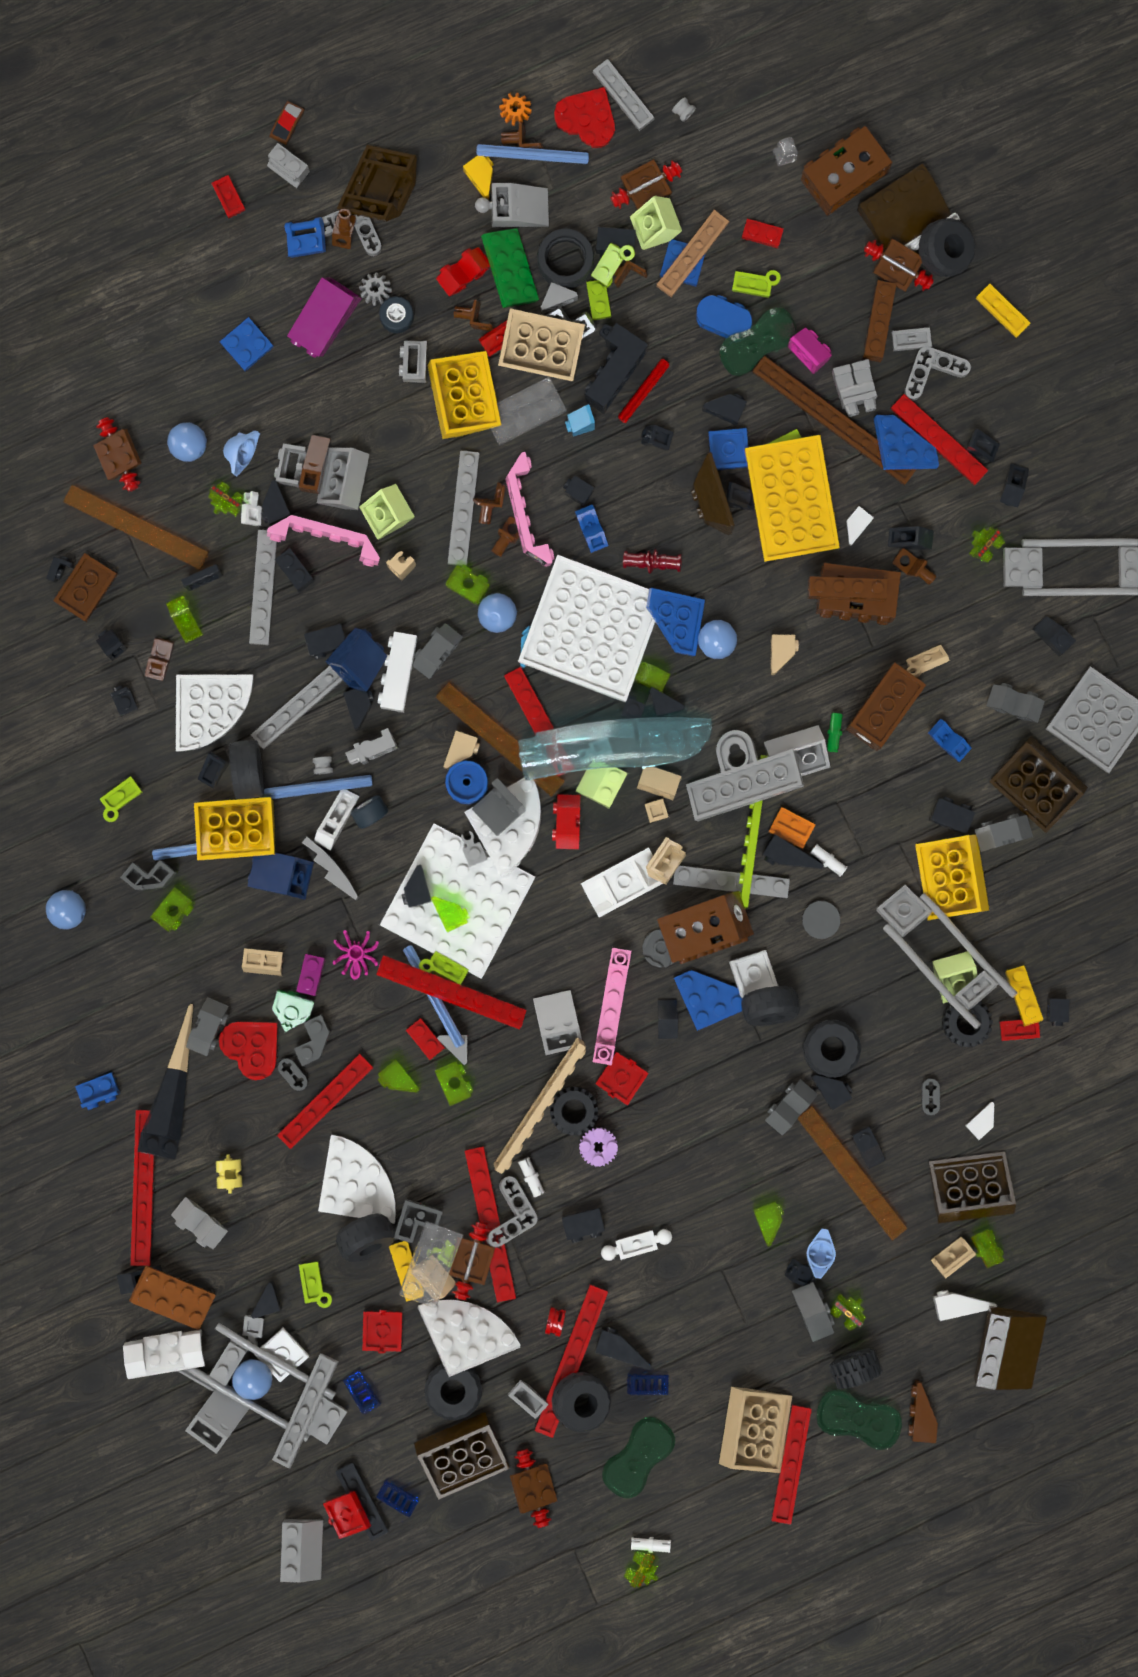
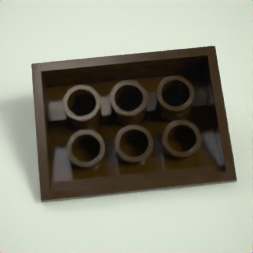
M924 164L916 167L859 204L857 210L879 244H883L884 250L891 239L906 245L920 236L930 223L946 219L952 215L934 179Z
M1032 736L989 781L1045 833L1084 795L1088 788Z
M1005 1152L929 1161L938 1223L1015 1214L1016 1201Z
M989 1306L974 1376L976 1386L994 1390L1032 1389L1047 1316Z
M485 1412L414 1443L417 1457L438 1499L510 1469Z

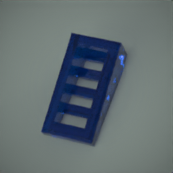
M360 1370L343 1380L362 1414L366 1415L381 1405ZM357 1379H360L359 1383H357L353 1387L351 1386V1383H353ZM361 1386H364V1389H362L358 1393L355 1392V1390H357ZM365 1393L369 1394L368 1396L360 1400L359 1397H361ZM369 1400H372V1401H373L372 1403H370V1404L367 1405L366 1407L364 1406V1404H365L366 1402H368Z
M628 1374L627 1394L668 1395L669 1375ZM635 1379H637V1390H635ZM643 1379H645V1390H642ZM651 1379H653V1390H650ZM658 1379H661V1390H658Z
M385 1480L376 1497L409 1518L419 1502L418 1497ZM389 1487L391 1488V1491L388 1497L386 1498L384 1497V1494ZM396 1491V1492L398 1493V1495L396 1496V1498H395V1500H394V1502H393V1501H391L390 1499L392 1498L394 1492ZM401 1496H404L405 1498L402 1504L398 1505L397 1503L399 1499L401 1498ZM409 1499L412 1502L408 1509H405L404 1507Z

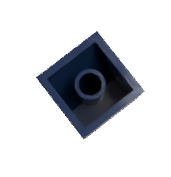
M355 628L325 662L350 688L366 692L385 662L387 655L383 652V646L371 639L372 635L369 631Z
M275 853V855L253 856L251 873L248 876L247 887L306 899L314 862Z

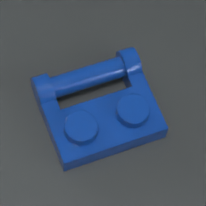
M322 217L294 224L292 222L285 223L289 257L293 258L326 252L324 221ZM316 228V233L295 236V231Z

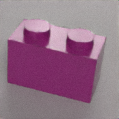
M305 954L296 992L317 996L326 961L325 958Z

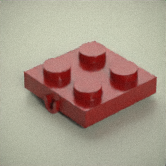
M616 1052L613 1056L612 1065H607L596 1085L608 1092L607 1095L613 1099L615 1097L628 1106L649 1073L637 1066V1063L632 1059L628 1060Z
M387 1310L364 1311L362 1351H378V1353H386V1351L401 1352L403 1312H388Z
M355 1491L323 1503L329 1516L328 1522L334 1526L340 1539L371 1527Z

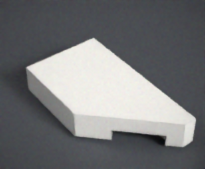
M860 506L846 521L850 546L873 520V517Z
M990 1102L965 1125L978 1140L993 1128L994 1103Z

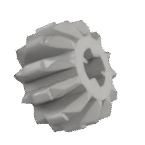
M375 273L374 278H372L368 274V280L362 279L361 281L364 285L359 286V289L363 291L360 294L361 298L366 297L365 302L367 304L372 300L373 306H376L379 300L382 305V298L387 300L389 298L387 293L392 292V289L388 287L390 281H385V275L379 278L378 273ZM376 286L378 288V292H374L372 287Z

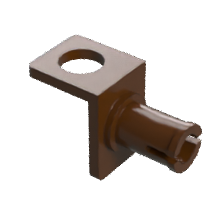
M519 122L518 132L501 133V137H503L501 138L502 145L518 143L520 148L534 147L533 149H544L541 143H525V126L522 122Z
M341 209L339 211L332 232V245L345 249H351V236L356 222V216L351 215L348 209ZM337 239H343L347 243H340Z
M626 261L624 266H619L614 274L616 276L614 280L615 286L617 288L621 286L630 270L647 278L646 270L631 261Z
M474 300L472 308L455 306L454 318L470 320V325L473 329L492 331L494 329L491 324L478 323L481 306L478 300Z
M497 482L494 500L473 498V502L481 506L479 523L491 524L492 509L494 507L502 508L505 485L501 482Z
M509 517L503 528L498 530L500 538L491 551L499 557H502L509 543L515 545L519 538L518 532L510 534L507 530L510 524H516L513 517Z
M905 548L900 550L892 562L907 576H919L929 585L936 578L935 574L924 567L928 562L927 560L917 559ZM904 555L909 558L907 566L900 564V558Z

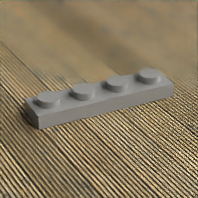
M608 59L593 70V74L639 131L654 120L653 115Z

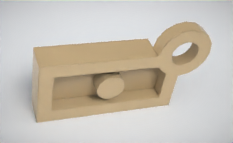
M939 645L907 659L908 668L906 671L917 678L921 673L948 662L949 657L943 647Z

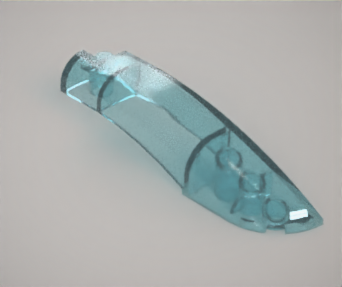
M688 717L631 718L585 723L537 732L536 737L518 740L523 774L527 781L580 770L613 767H642L643 769L682 761L701 751V747L705 742H708L712 731V720Z

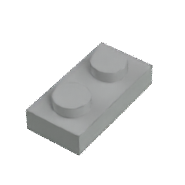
M930 327L891 332L893 351L932 347Z

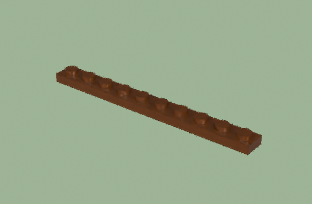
M764 356L753 370L755 375L883 469L878 440L767 357ZM917 469L884 471L905 486Z

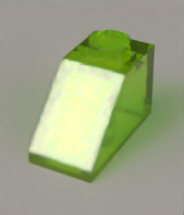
M183 595L166 603L169 613L185 643L203 635Z
M641 661L634 680L662 692L671 674Z
M436 896L431 897L447 933L468 924L467 919L470 916L466 908L462 909L460 905Z
M395 1060L378 1073L380 1078L377 1080L383 1088L388 1087L391 1090L415 1093L420 1091L398 1060Z
M775 1201L753 1209L767 1247L772 1245L782 1222L781 1215H784L781 1205H777Z

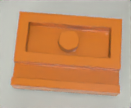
M781 807L768 832L773 835L776 834L785 841L803 849L816 824Z

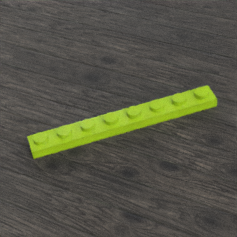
M761 755L759 757V760L767 758L769 756ZM762 801L749 804V808L752 809L751 816H748L746 827H749V835H745L744 846H747L746 854L742 855L741 865H744V872H740L739 884H742L741 892L739 891L745 909L748 908Z

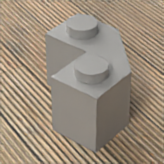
M185 1197L171 1214L176 1220L175 1224L182 1230L186 1228L197 1237L196 1242L205 1248L207 1245L214 1249L228 1231L214 1217H210L204 1212V1209Z

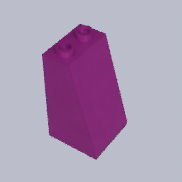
M322 277L287 337L291 339L290 342L295 346L306 348V352L312 357L324 356L362 298L333 278Z

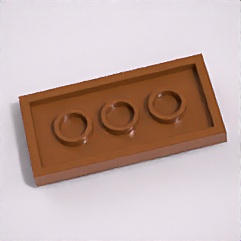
M146 1265L129 1301L199 1330L216 1295Z

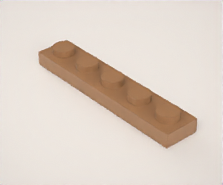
M714 210L656 287L672 298L729 224V221Z

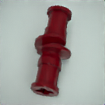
M657 549L654 550L653 555L650 554V551L647 554L624 551L623 568H627V566L647 568L651 574L654 568L661 570L676 569L677 572H680L682 554L678 556L658 555Z

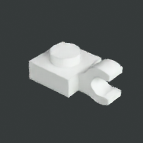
M245 492L243 499L246 504H242L241 524L260 526L262 506H257L258 492Z

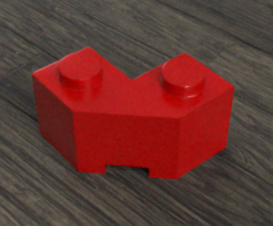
M479 247L473 250L467 249L461 254L462 258L458 263L451 266L447 264L440 269L441 273L436 280L449 297L467 288L466 285L473 281V279L477 280L482 277L490 268L488 258Z
M557 794V802H553V814H557L556 829L552 831V841H556V849H579L580 795Z

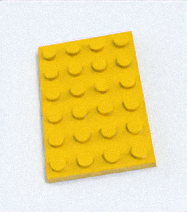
M820 435L745 448L764 562L839 549Z

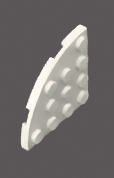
M176 675V752L190 751L207 746L229 732L239 721L248 705L252 693L254 675Z
M531 774L507 787L523 804L526 811L499 836H496L474 813L472 808L465 811L467 818L501 877L509 874L521 863V860L531 850L539 831L541 822L540 798Z
M331 1134L318 1211L357 1218L379 1213L388 1217L389 1221L395 1224L396 1202L394 1192L382 1165L369 1151L344 1137Z
M438 1300L418 1305V1310L449 1377L520 1348V1343L511 1329L495 1314L478 1305L459 1300Z

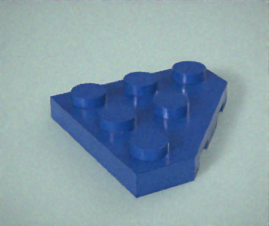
M876 415L874 417L883 470L938 468L937 451L933 445L895 415Z
M650 588L646 608L674 652L689 656L696 655L705 600Z
M692 970L674 978L697 1031L742 1011L741 1002L743 998H741L738 988Z

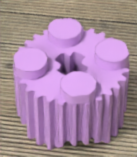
M596 1127V1129L592 1128L588 1133L585 1132V1135H582L583 1139H580L579 1149L580 1154H582L581 1157H584V1161L587 1160L588 1164L591 1163L595 1167L605 1166V1163L609 1164V1161L612 1162V1158H615L614 1155H617L616 1152L618 1151L617 1140H615L613 1133H610L609 1130L606 1131V1129L603 1130L602 1127ZM595 1142H598V1144L602 1142L604 1144L601 1152L593 1150Z

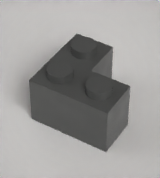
M406 1199L394 1238L413 1243L418 1225L437 1230L443 1210Z
M812 1282L793 1290V1296L812 1341L814 1342L833 1334L832 1325H835L831 1314H829L831 1312L827 1302H822L824 1296L821 1289H816Z

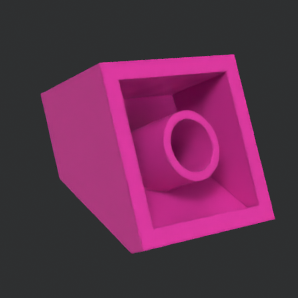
M804 328L790 339L788 348L815 374L830 360L832 356L830 354L831 350L826 344H821L817 340L818 336L814 331Z

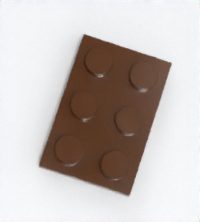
M84 553L53 601L87 622L118 574Z

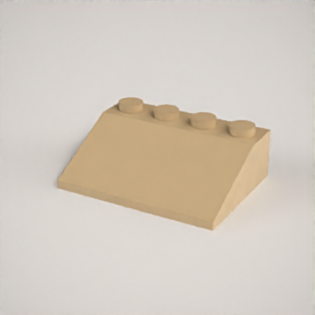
M510 309L498 366L574 382L585 324Z
M731 1387L719 1464L730 1469L780 1473L792 1396L749 1388Z

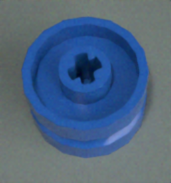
M473 761L456 763L449 769L446 775L445 784L449 795L461 804L470 805L476 803L487 792L488 779L486 773L480 765ZM464 779L470 780V784L468 786L464 785Z

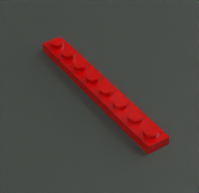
M383 955L376 973L378 976L517 1029L522 1027L526 1014L525 1009Z
M136 1110L131 1266H151L155 1156L137 1152L140 1135L150 1110Z
M483 1146L465 1150L479 1221L486 1224L487 1229L492 1231L500 1226V1220ZM493 1233V1238L491 1239L492 1242L499 1243L498 1239L501 1238L503 1234L501 1233L495 1236ZM505 1244L495 1248L490 1264L497 1303L516 1299Z
M591 1284L589 1286L546 1399L548 1406L541 1412L537 1422L536 1432L552 1438L559 1423L552 1409L551 1401L554 1389L563 1378L571 1373L578 1372L608 1291Z

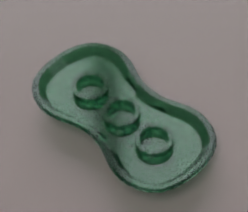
M772 308L766 311L750 329L729 336L720 347V359L725 369L735 376L745 375L768 353L786 348L789 345L790 339L796 334V325L792 316L784 308Z
M833 1390L826 1393L817 1409V1424L822 1431L833 1436L849 1435L857 1437L868 1446L877 1450L891 1448L898 1440L902 1428L901 1416L895 1408L885 1404H864L856 1400L849 1393L841 1390Z
M646 1417L638 1421L632 1429L626 1447L606 1462L602 1471L605 1485L614 1494L622 1498H633L640 1494L646 1485L651 1469L673 1451L675 1435L665 1423L653 1417Z

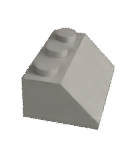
M329 448L317 503L342 509L358 510L369 454L354 448Z
M819 725L764 742L766 755L769 757L794 749L802 776L830 768L825 739Z
M284 1519L282 1522L280 1582L321 1580L323 1520Z

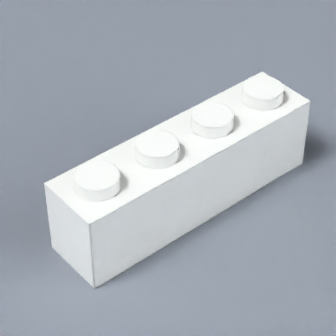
M394 632V635L389 637L388 647L391 648V651L385 660V666H388L387 673L382 675L381 685H384L383 692H379L378 697L381 709L404 713L418 639L416 635Z

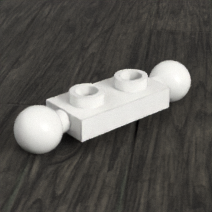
M662 1229L654 1236L653 1230L619 1239L616 1240L617 1247L611 1245L604 1246L601 1250V1256L603 1259L610 1261L619 1254L622 1260L657 1250L656 1243L663 1245L670 1243L672 1234L669 1230Z

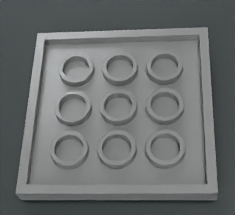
M1090 666L1046 727V730L1102 770L1110 773L1138 733V700Z

